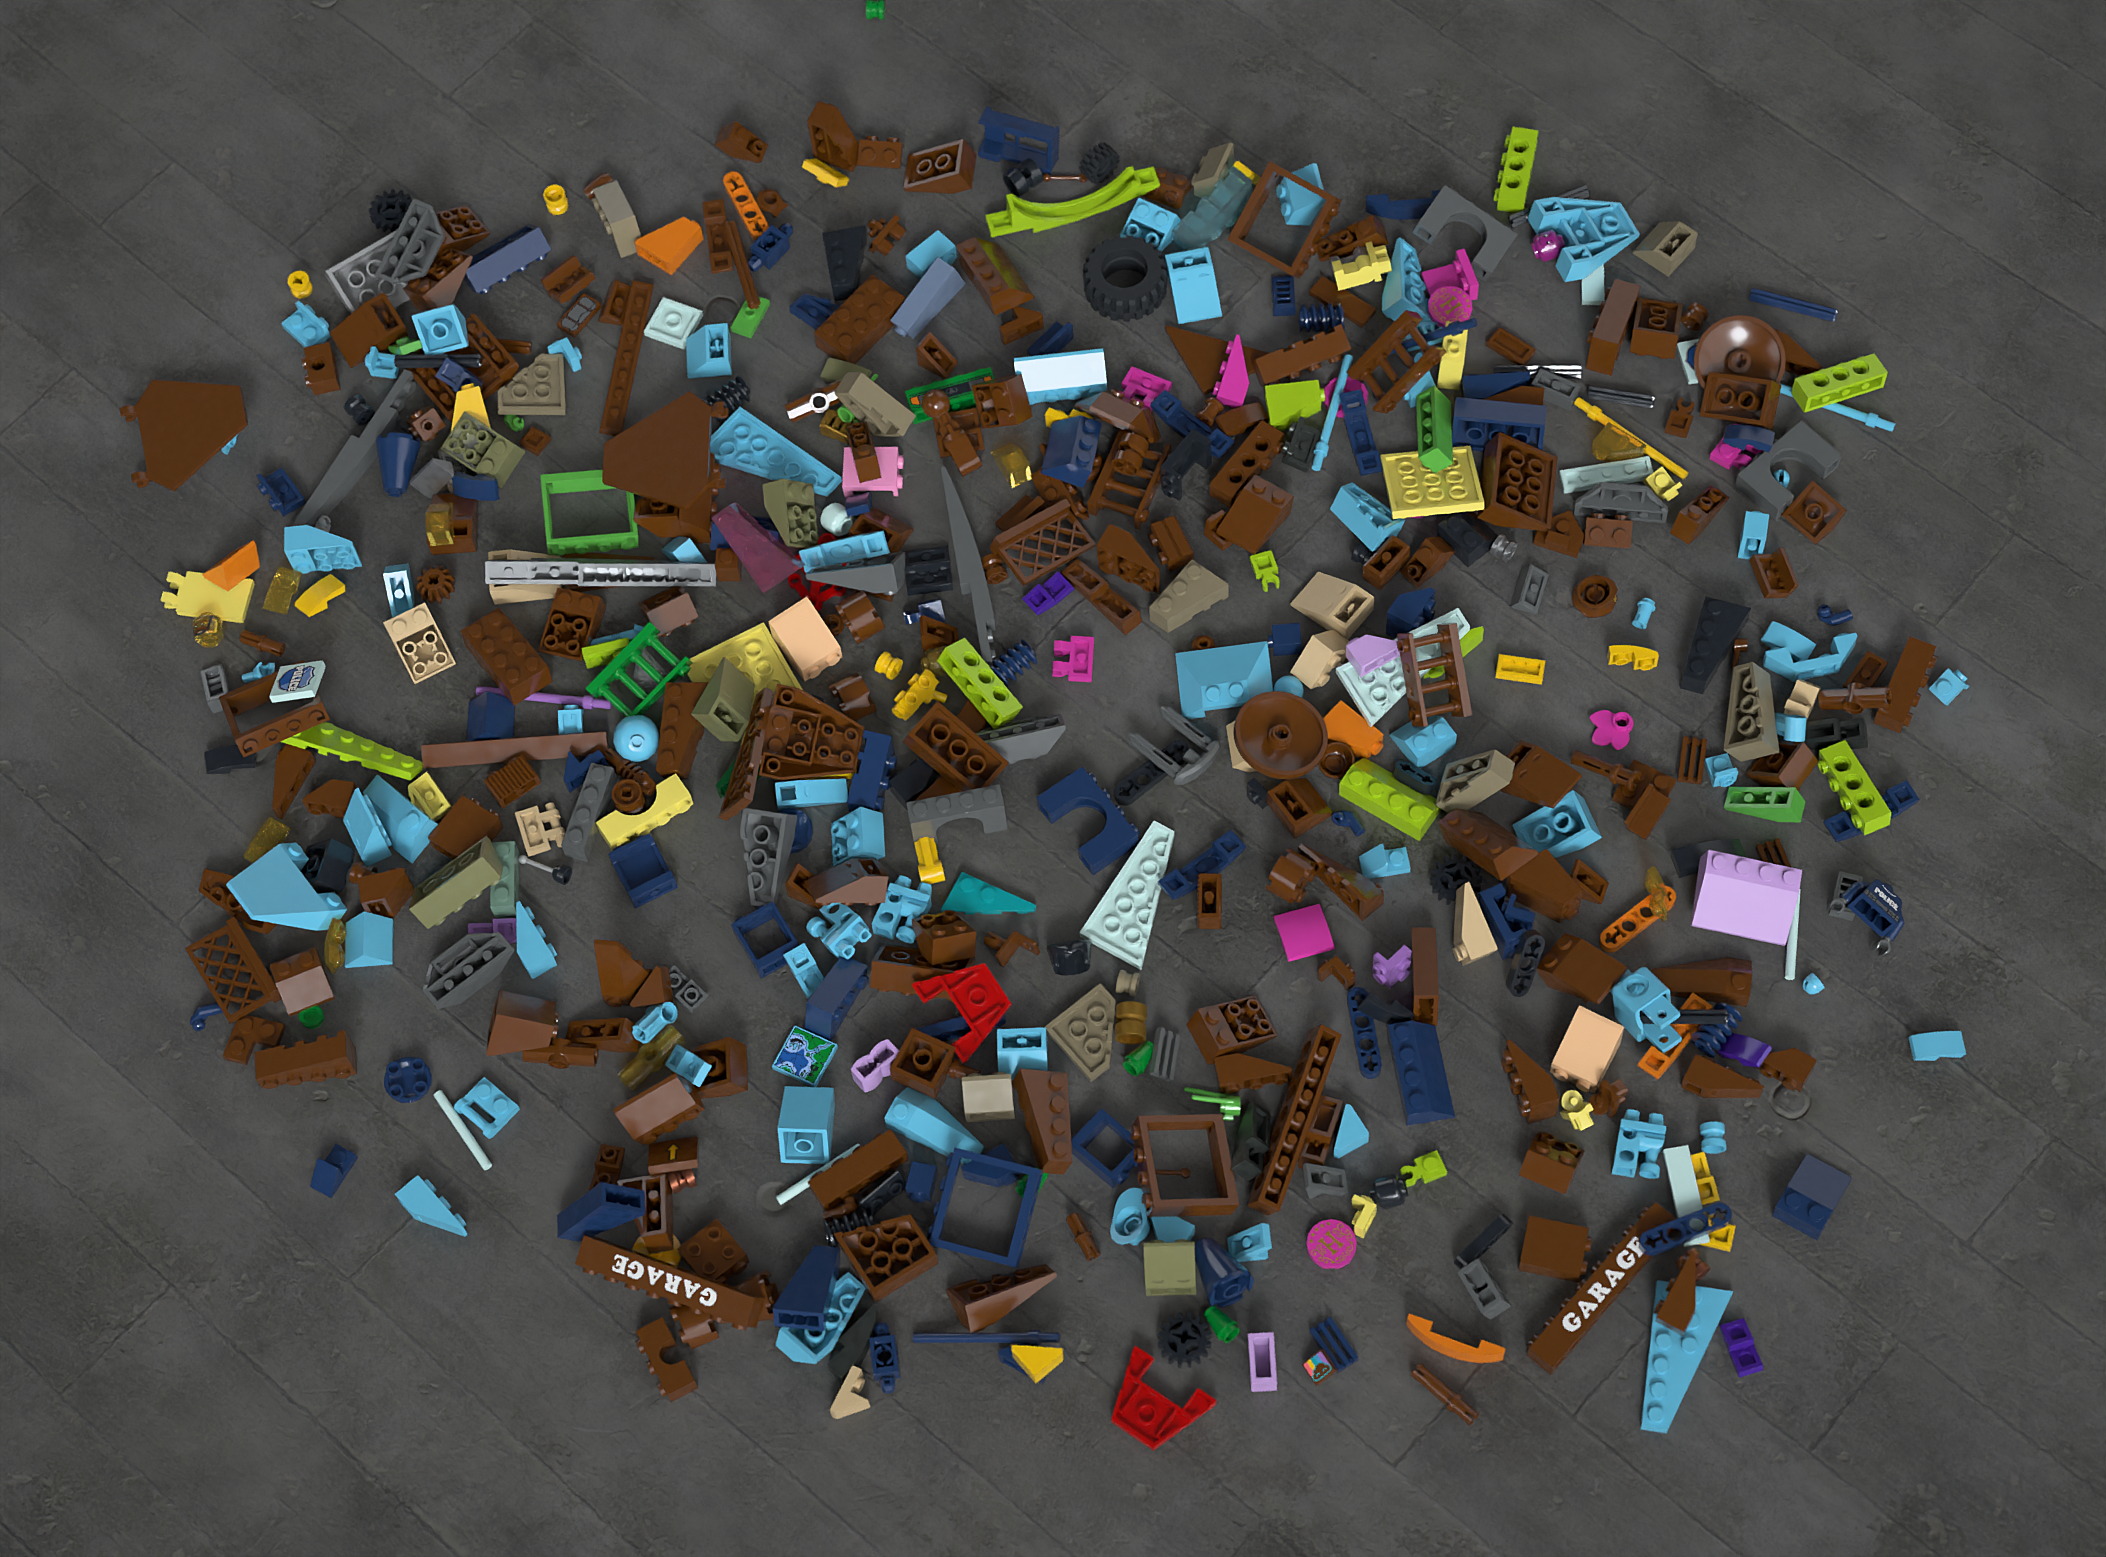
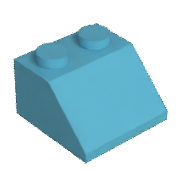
M1310 164L1292 172L1294 175L1324 190L1317 164ZM1286 177L1283 178L1276 190L1277 197L1281 203V213L1284 216L1286 225L1310 226L1326 200Z
M1439 715L1427 717L1428 726H1412L1410 721L1390 734L1392 740L1409 762L1420 769L1456 746L1457 734L1446 720Z

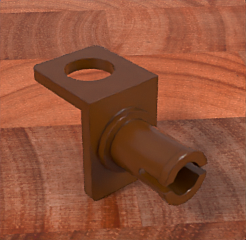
M993 931L988 932L991 938L987 935L984 938L986 946L998 951L996 958L1001 967H1005L1019 946L1036 955L1040 954L1035 941L1016 931H1013L1008 939L995 934Z

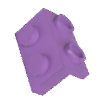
M1404 945L1388 961L1379 952H1376L1373 955L1372 973L1374 979L1381 985L1385 984L1389 989L1398 981H1404L1410 974L1412 951Z

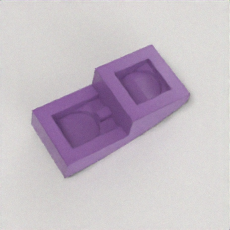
M516 918L492 919V923H469L468 934L500 932L508 943L512 944L517 942Z

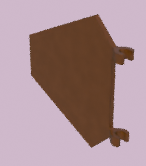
M152 380L135 406L126 405L119 408L121 417L125 416L126 422L134 421L138 416L147 472H134L131 474L132 482H137L138 488H143L152 481L175 492L248 425L242 388L238 385Z
M690 391L604 443L603 484L685 510L708 487L725 488L726 478H722L721 472H714L709 476L711 418H727L728 408H724V402H716L712 406H708Z

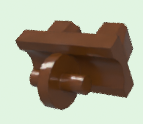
M895 214L885 227L883 225L886 221L883 218H880L879 221L870 220L868 223L870 229L868 236L873 238L875 234L877 235L868 249L874 254L877 250L885 256L891 252L894 244L886 238L890 235L899 242L906 233V229L898 223L900 217Z
M1620 1078L1611 1084L1607 1080L1599 1084L1597 1094L1592 1095L1588 1101L1593 1108L1592 1114L1601 1116L1608 1113L1609 1118L1617 1114L1618 1106L1625 1103L1626 1098L1624 1095L1628 1093L1627 1087Z

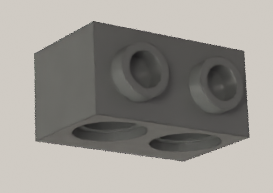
M1478 1258L1457 1272L1481 1313L1490 1320L1511 1307L1488 1266Z

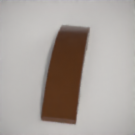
M724 199L702 202L711 272L715 274L734 271L731 250L723 228L724 223L727 221Z

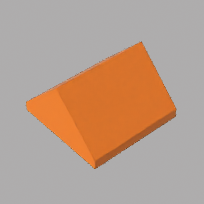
M252 540L235 549L202 575L205 579L228 592L260 567L256 543Z

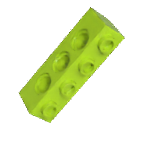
M1512 127L1511 135L1506 136L1505 148H1508V152H1503L1501 165L1504 166V171L1500 170L1498 175V183L1501 186L1496 188L1494 201L1498 202V211L1516 213L1524 210L1539 130Z
M1875 354L1861 356L1846 363L1842 362L1827 369L1799 376L1794 380L1791 395L1805 413L1883 388L1888 372Z
M966 638L944 649L937 662L993 729H998L1014 720L1023 706Z
M1846 740L1819 750L1817 766L1820 772L1828 777L1831 790L1837 792L1840 796V803L1843 809L1850 812L1854 826L1857 829L1860 828L1865 836L1890 825V809Z

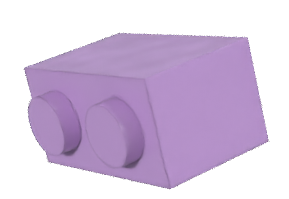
M1274 1332L1248 1334L1251 1392L1276 1391L1277 1375Z

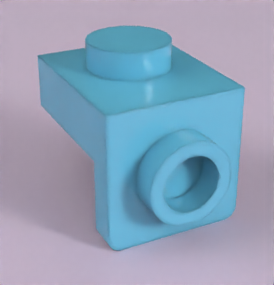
M567 337L557 340L547 347L549 354H563L573 372L582 369L579 361L582 359V356L577 347H572Z
M372 346L370 354L366 355L365 365L368 367L371 376L397 379L400 369L396 368L394 364V357L396 355L379 353L377 347Z
M1948 668L1929 690L1948 706L1963 689L1967 690L1969 685L1965 681L1968 678L1958 669L1954 672Z

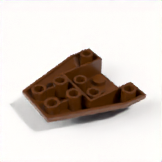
M777 684L770 706L761 753L763 758L759 765L758 775L778 780L855 773L864 726L802 689Z

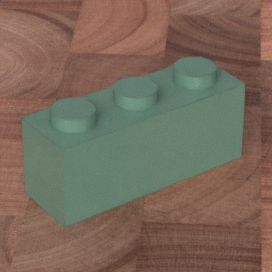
M515 841L492 842L503 865L500 881L496 885L490 886V908L495 919L516 917V902L519 901L520 862L518 858L520 852Z

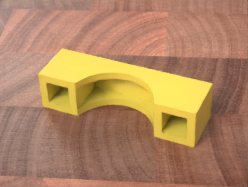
M676 773L656 785V800L646 812L639 815H625L615 810L596 822L600 834L612 851L618 846H625L633 842L640 835L649 834L655 827L666 824L670 818L678 813L686 812L693 805L691 794Z

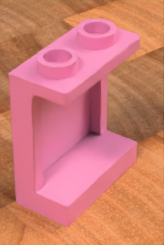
M850 447L844 448L842 483L844 497L847 498L854 495V491L891 490L894 496H898L899 488H903V476L899 475V469L904 467L903 455H899L898 447H874L882 478L859 483Z

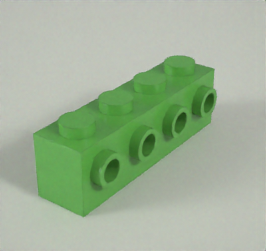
M1434 385L1416 395L1418 458L1425 467L1437 473L1453 464L1450 400Z

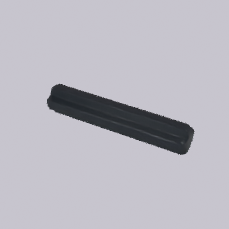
M1593 385L1589 386L1587 394L1589 399L1645 408H1653L1655 397L1649 394Z

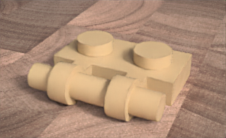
M552 802L545 805L546 812L543 813L539 812L538 806L515 813L528 857L551 850L549 844L551 840H556L557 846L562 847L561 844L566 832L561 827L559 821L561 818L559 810L555 808ZM550 822L552 829L545 831L543 823Z

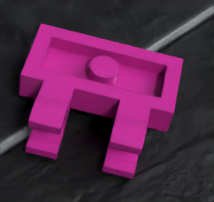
M1131 366L1122 382V388L1125 389L1124 396L1129 399L1135 397V394L1145 397L1143 400L1144 406L1149 407L1152 412L1153 409L1150 407V404L1164 390L1169 392L1172 388V382Z
M1723 438L1710 454V460L1728 470L1732 465L1740 470L1743 466L1750 465L1752 458L1742 454L1744 450L1724 443ZM1749 444L1744 449L1754 456L1759 452H1763V450L1756 449Z
M1071 636V642L1054 641V656L1063 657L1070 654V661H1053V677L1069 675L1068 681L1092 682L1094 637Z

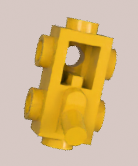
M925 669L920 675L915 673L907 683L910 685L905 692L902 689L894 698L896 704L893 706L892 712L898 718H903L906 721L923 702L928 704L933 699L945 703L947 694L935 690L939 681L930 670Z

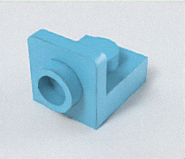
M565 705L564 710H558L559 734L583 732L584 709H578V705Z
M1728 753L1705 759L1704 764L1713 787H1727L1736 782L1738 770L1733 768Z

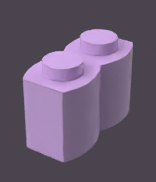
M889 1040L878 1043L871 1050L870 1055L861 1057L852 1066L851 1072L855 1083L864 1092L875 1089L881 1083L883 1077L891 1075L890 1067L899 1050Z

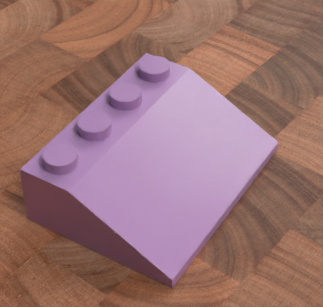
M1708 850L1700 857L1691 926L1785 946L1799 896L1802 870Z

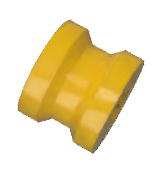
M295 271L289 275L287 283L291 288L293 296L305 298L312 293L313 286L307 273Z
M885 651L878 658L875 671L880 674L884 673L887 678L893 680L899 674L903 660L893 658L889 652Z

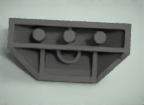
M413 198L375 273L377 278L392 284H398L426 276L445 238L433 206Z
M1600 482L1576 500L1574 516L1591 517V513L1605 514V518L1614 519V515L1628 516V520L1666 523L1668 507L1648 486H1640L1635 483L1627 485L1615 482Z
M1056 714L1054 716L1043 715L1012 721L995 730L991 726L975 734L1009 762L1008 764H1013L1019 760L1036 759L1041 755H1046L1066 728L1062 714Z
M500 932L467 934L429 963L422 991L437 1009L461 1004L501 973L513 954L514 948Z

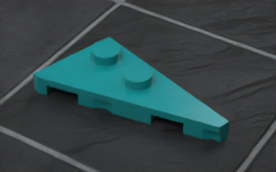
M962 872L941 908V913L945 910H955L956 912H965V915H973L975 913L1002 914V912L1027 914L1029 912L1034 913L1036 905Z

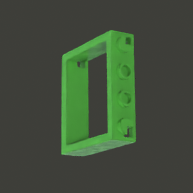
M603 470L540 475L548 555L561 556L569 553L584 554L593 551L607 552L616 549L630 550L632 548H639L637 523L633 520L635 512L634 494L626 491L630 532L553 539L549 494L616 488L603 484Z

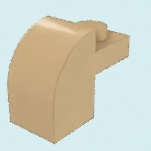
M1799 678L1790 698H1788L1785 704L1784 714L1806 716L1807 721L1821 687Z

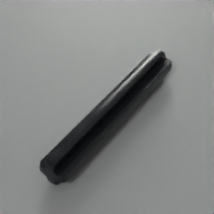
M1582 185L1555 197L1585 199L1589 197V190L1586 185ZM1532 206L1509 215L1508 221L1510 225L1517 227L1529 222L1528 216Z
M480 354L396 355L394 357V364L396 368H441L445 359L450 357L463 367H481L482 358Z
M1495 365L1493 373L1522 371L1530 372V378H1535L1541 368L1563 378H1581L1583 368L1582 365Z
M1677 1009L1680 1012V1017L1670 1024H1727L1729 1016L1726 1009ZM1642 1010L1639 1012L1642 1024H1654ZM1660 1014L1658 1017L1662 1019L1665 1018L1666 1015Z

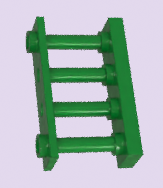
M649 622L585 689L595 698L599 695L604 696L625 717L643 715L665 693L666 683H674L679 677L683 678L691 670L690 666L693 662L686 656L680 661L658 640L660 631ZM647 645L652 646L674 667L666 677L661 675L642 656L641 651ZM631 662L637 663L658 684L650 694L626 673L625 668ZM615 679H620L642 700L633 711L610 690L609 685Z

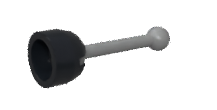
M520 855L518 858L521 864L527 863L551 872L553 879L562 885H566L571 879L572 868L566 865H558L555 868H551L528 859L526 855Z

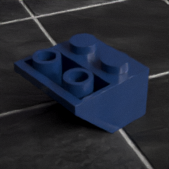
M1427 588L1399 594L1387 612L1386 634L1396 639L1398 633H1408L1425 625L1426 622H1431L1435 615V589Z

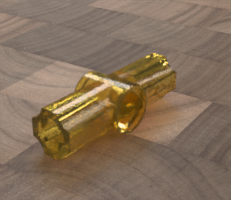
M668 1025L651 1043L641 1046L638 1055L617 1074L618 1078L627 1088L633 1091L650 1073L661 1069L664 1060L672 1053L676 1044L681 1045L685 1041L683 1036L673 1026ZM649 1055H656L655 1059L651 1061L646 1060Z

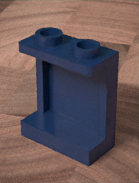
M651 833L640 835L633 842L625 846H618L608 854L635 909L678 888L675 878L667 867Z
M1501 883L1480 892L1478 903L1502 960L1509 957L1514 959L1520 938L1526 932V929L1523 928L1513 933L1505 921L1501 909L1506 891Z

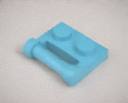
M485 1077L464 1098L459 1099L454 1105V1109L459 1114L463 1113L482 1129L483 1134L488 1139L494 1137L520 1110L517 1104ZM475 1102L495 1121L488 1123L470 1106Z

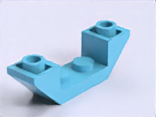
M1841 633L1833 637L1830 647L1832 655L1824 654L1819 658L1810 660L1805 658L1793 663L1788 647H1774L1765 652L1762 663L1764 667L1792 682L1797 681L1799 678L1805 680L1838 673L1854 649L1857 634Z

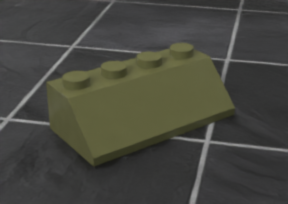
M485 836L414 888L409 910L427 929L433 925H440L451 912H458L469 899H476L482 894L483 889L489 885L494 886L500 881L503 865L490 839Z

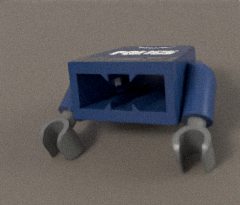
M1878 879L1872 883L1868 881L1855 882L1840 895L1841 899H1835L1829 903L1827 909L1832 905L1836 906L1838 912L1833 916L1836 917L1844 911L1845 904H1849L1847 907L1877 934L1881 937L1884 936L1882 940L1872 944L1871 950H1877L1881 946L1882 952L1879 956L1887 954L1891 949L1889 942L1894 941L1904 925L1901 911L1902 900L1893 892L1891 885L1882 883Z

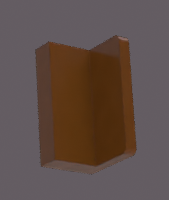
M1025 495L995 522L996 527L1005 532L1045 510V501L1039 496L1033 500L1028 495Z
M1649 784L1625 820V829L1646 841L1670 805L1671 799L1656 791L1654 785Z

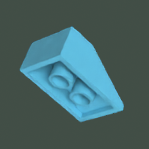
M1574 790L1567 793L1554 809L1544 806L1512 825L1518 838L1536 849L1538 853L1547 849L1554 858L1581 850L1602 838L1585 799Z

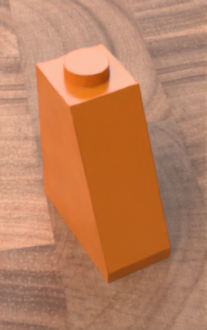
M682 217L637 239L634 242L637 254L672 275L703 240L702 228L696 221H690Z
M1340 701L1323 718L1328 733L1327 744L1338 741L1351 748L1355 757L1369 759L1372 755H1377L1384 746L1383 733L1374 726L1370 728L1367 721L1343 701Z

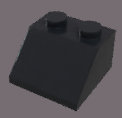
M1473 511L1452 513L1441 521L1437 528V536H1440L1455 550L1454 555L1467 568L1490 551L1498 537L1486 523L1477 518Z
M332 838L307 846L305 854L309 860L300 872L317 894L340 893L346 885L345 878L353 864L352 856L354 849Z

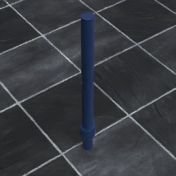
M1471 318L1462 322L1455 321L1449 323L1447 327L1422 334L1427 342L1449 335L1456 336L1462 334L1464 330L1476 327L1477 320ZM1413 338L1402 341L1405 349L1418 346Z
M1040 1330L1013 1333H914L913 1342L1028 1343L1029 1345H1040L1041 1343H1059L1060 1333L1041 1332Z

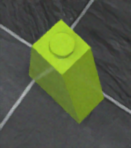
M1319 380L1265 386V402L1269 425L1281 432L1288 429L1292 422L1296 423L1300 416L1306 419L1321 411V402L1325 401L1324 388L1319 387Z

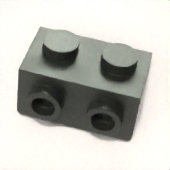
M1300 416L1297 422H1292L1287 434L1291 436L1289 441L1286 440L1281 449V453L1284 454L1281 462L1307 472L1321 431L1302 424L1304 417Z

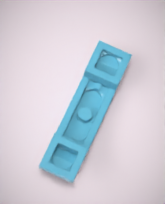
M884 531L838 539L799 551L805 573L816 567L845 563L866 557L872 558L890 553Z

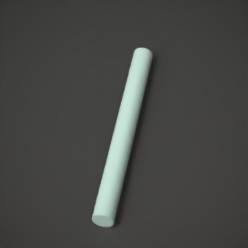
M1799 890L1787 938L1785 979L1787 980L1795 979L1801 890Z
M442 1090L437 1091L434 1094L435 1099L484 1170L491 1168L492 1163Z
M859 1143L776 1196L779 1204L782 1205L809 1187L808 1181L811 1180L815 1173L819 1171L824 1172L837 1159L846 1158L851 1155L852 1151L859 1146Z

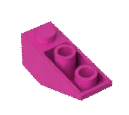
M1237 334L1234 341L1229 340L1226 353L1230 355L1228 361H1223L1219 374H1223L1221 382H1216L1213 394L1217 395L1216 399L1222 405L1234 409L1243 405L1249 386L1240 335Z

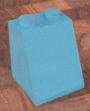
M785 1086L778 1123L781 1163L827 1164L830 1162L835 1111L834 1088Z

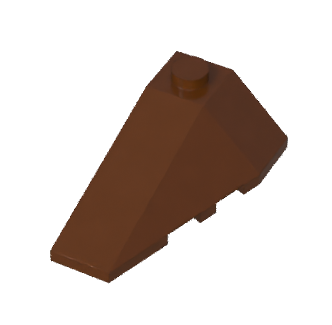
M1303 844L1298 846L1299 854L1315 862V868L1318 870L1317 877L1361 921L1365 920L1383 905L1384 891L1376 882L1372 883L1367 877Z

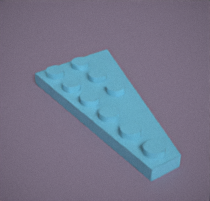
M741 407L711 436L710 452L715 454L716 461L722 465L774 481L788 479L813 484L814 493L826 497L842 482L841 476Z
M1657 1280L1641 1421L1642 1430L1667 1433L1733 1291L1695 1286V1315L1686 1332L1681 1336L1655 1322L1657 1314L1654 1313V1310L1660 1299L1665 1301L1669 1292L1665 1291L1669 1282Z

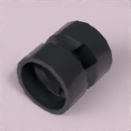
M1030 158L1019 163L1017 169L1012 168L1003 174V181L1011 194L1018 198L1028 192L1029 187L1034 188L1044 180L1041 170Z

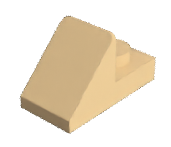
M852 1365L830 1408L833 1418L839 1419L870 1408L867 1399L855 1394L856 1392L860 1393L865 1383L862 1369Z

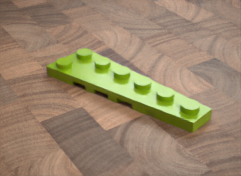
M321 723L280 741L306 749L307 746L318 749L319 754L326 756L328 753L339 755L340 760L346 762L356 760L361 762L363 767L375 769L410 781L423 770V762L377 744L372 740L355 735L353 732L343 730L331 723Z

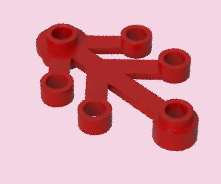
M829 533L823 534L818 539V545L835 541L836 538ZM798 554L793 559L794 566L806 576L807 573L804 571L803 564L797 563V561L801 560L800 554ZM791 574L788 577L790 588L798 592L801 600L807 597L811 603H815L814 608L817 612L822 609L823 602L833 596L841 597L846 593V587L832 585L831 588L820 593L821 587L827 583L809 580L811 589L808 592L802 584L799 574ZM795 579L799 580L797 583H792ZM837 587H842V588H843V589L840 590V591H836V590H835Z

